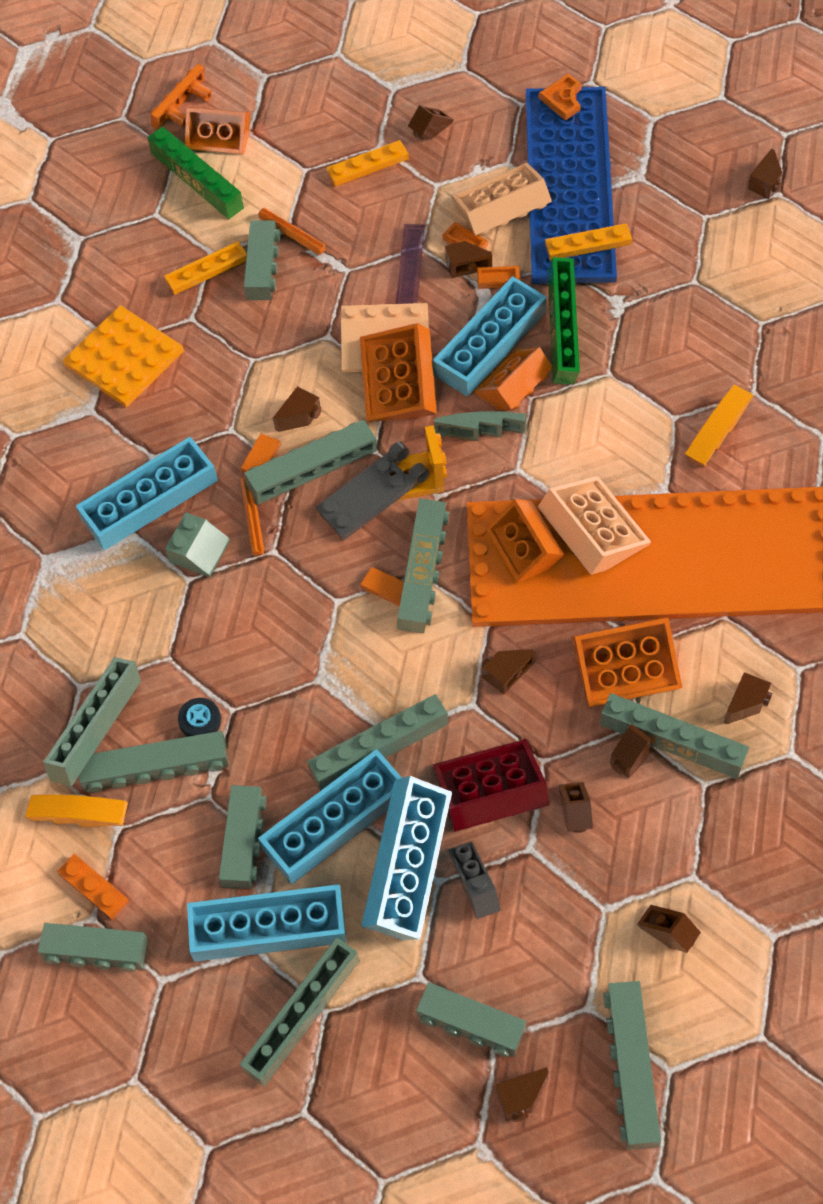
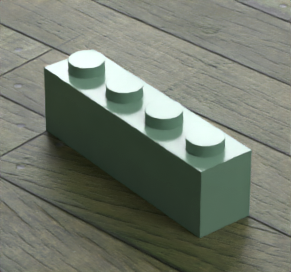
M250 221L244 281L246 300H272V292H276V279H273V277L277 275L278 270L275 258H279V247L276 245V242H280V229H276L275 221Z
M231 785L219 874L222 888L252 889L253 881H257L258 866H255L256 857H260L261 854L258 836L263 834L264 819H261V812L266 810L267 797L263 796L261 787Z
M44 923L38 953L44 962L58 965L60 962H70L69 964L75 967H84L85 964H90L103 970H108L110 967H120L122 971L135 972V969L143 970L149 940L144 932Z
M428 982L416 1010L417 1018L420 1019L422 1024L432 1028L435 1025L444 1028V1032L453 1037L461 1035L469 1038L468 1041L478 1047H483L484 1045L491 1047L493 1052L503 1057H508V1055L515 1057L526 1029V1021L430 982Z

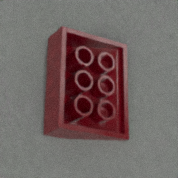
M526 739L433 764L439 787L452 792L447 813L454 832L550 805L546 781Z

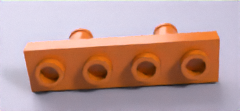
M197 64L193 69H190L186 77L182 81L177 82L174 90L170 94L165 95L162 103L158 107L153 108L150 114L151 127L158 130L168 119L181 125V127H185L186 115L179 111L178 108L191 94H195L206 102L211 98L212 90L201 84L204 81V67Z

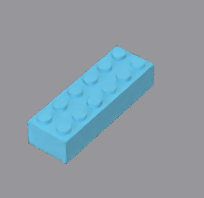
M512 276L433 359V375L468 397L546 314L547 297Z
M188 437L77 504L76 509L81 521L105 551L217 482L215 467L194 440Z
M377 749L261 835L258 839L262 850L292 885L388 811L394 781L402 777Z
M411 776L395 779L362 927L404 941L420 939L451 799V791Z
M340 884L187 903L189 947L194 962L331 945L336 937L347 943Z

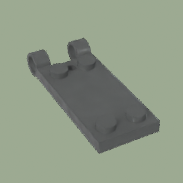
M401 441L394 443L388 453L316 506L317 512L343 541L428 478L430 471L422 463L415 464L410 469L408 475L396 465L409 454V449Z

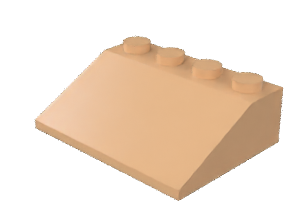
M524 163L453 195L455 203L475 236L484 235L491 228L504 226L509 220L522 218L528 214L527 212L534 209H542L547 203L552 202L544 178L528 163Z
M428 303L342 306V373L362 372L361 336L419 323L429 329Z
M598 476L549 488L538 506L545 518L591 575L610 569L651 543Z

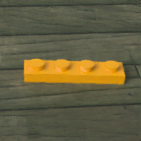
M401 140L326 167L327 174L336 187L408 160L409 154Z
M627 223L545 239V247L550 261L552 257L567 258L632 245V237Z
M239 241L164 275V278L173 294L176 295L246 262L247 253Z

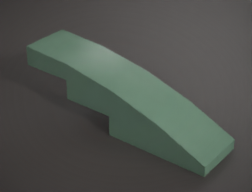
M504 411L458 413L435 418L434 429L436 434L440 433L442 436L478 441L479 434L501 437L503 430L525 434L526 414Z

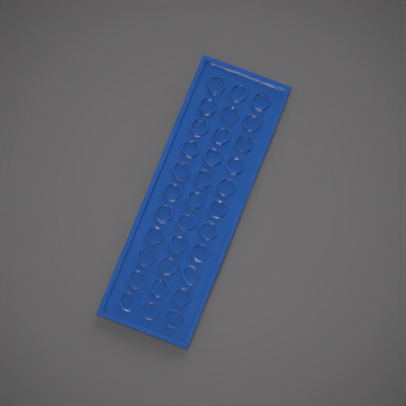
M582 87L576 95V100L581 105L580 111L567 120H564L538 98L539 93L545 88L526 89L528 164L544 178L552 201L547 203L542 209L529 211L532 284H548L547 271L551 261L545 247V239L614 226L606 87ZM615 248L567 257L574 259L575 283L617 282Z

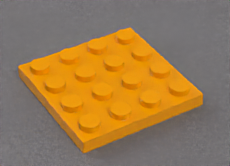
M120 305L62 361L70 370L127 408L184 352V348Z

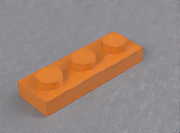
M75 853L57 871L59 876L111 920L129 902L128 898Z

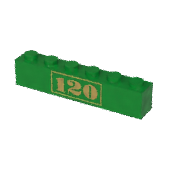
M163 126L147 137L151 154L227 219L232 218L244 209L241 191Z
M552 257L547 271L551 359L553 366L552 380L553 384L574 385L580 373L574 259Z

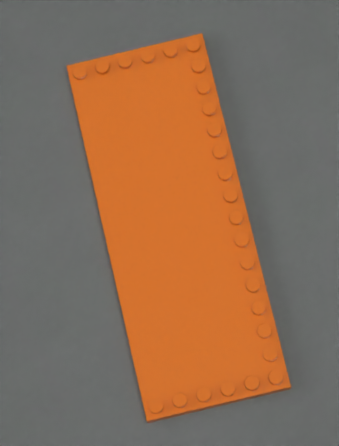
M823 487L614 496L651 543L610 569L592 575L539 510L538 506L542 499H528L526 501L533 502L564 556L551 569L520 583L514 578L486 530L513 500L467 502L472 627L651 620L663 617L674 619L823 612Z

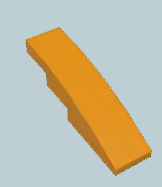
M734 384L685 453L686 457L705 467L715 450L719 449L727 434L732 432L754 395Z
M31 795L25 818L30 821L51 820L55 824L76 823L81 827L123 826L128 802L78 795Z

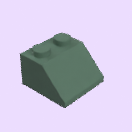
M185 512L165 551L169 563L210 577L230 539L206 519Z

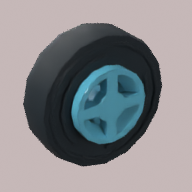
M198 697L189 700L183 704L179 711L178 723L180 730L186 737L217 732L221 724L219 708L213 701L207 698Z

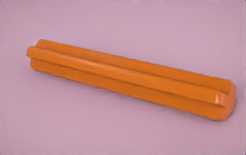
M262 208L258 214L261 220L275 221L276 229H280L282 233L317 255H322L325 252V244L267 208Z
M242 477L240 484L251 551L253 556H261L264 554V545L257 503L246 486L245 477Z

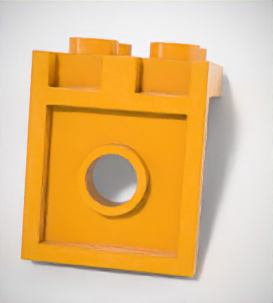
M434 425L425 427L426 452L408 455L403 461L396 464L405 474H408L415 464L422 463L430 471V474L424 482L415 486L397 501L444 492V478H447V461L445 452L441 450L442 441L440 433H435Z

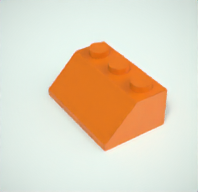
M198 107L186 108L185 145L189 149L244 154L250 131V112Z
M540 347L515 349L474 392L498 410L512 411L521 404L520 401L525 396L530 395L534 391V387L539 382L544 381L548 377V373L553 369V366Z
M514 499L486 528L511 573L519 583L551 569L564 556V553L532 501Z

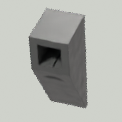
M471 841L449 849L476 918L480 919L501 911L496 888L473 842Z

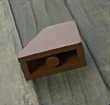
M419 105L408 127L420 139H424V137L433 139L451 125L454 119L440 109Z
M770 149L750 174L747 188L767 199H770L774 193H778L782 186V170L775 150Z
M466 241L445 246V260L452 278L476 273L477 268L492 267V253Z
M297 386L273 417L275 430L281 432L309 426L321 413L319 397Z
M532 649L498 651L493 657L489 656L483 662L482 678L504 695L535 663L536 652Z
M744 672L726 712L724 723L730 724L759 714L763 705L768 707L773 693L769 692L771 683Z
M633 724L628 727L620 739L610 759L613 770L619 775L624 774L627 778H630L646 761L651 738Z
M584 782L559 785L564 820L568 832L581 833L587 829H593L591 801Z
M650 905L637 923L639 928L669 948L688 953L701 934L685 913L655 905Z
M547 1067L496 1084V1091L506 1121L513 1119V1122H519L529 1117L528 1114L532 1113L548 1080L549 1071Z

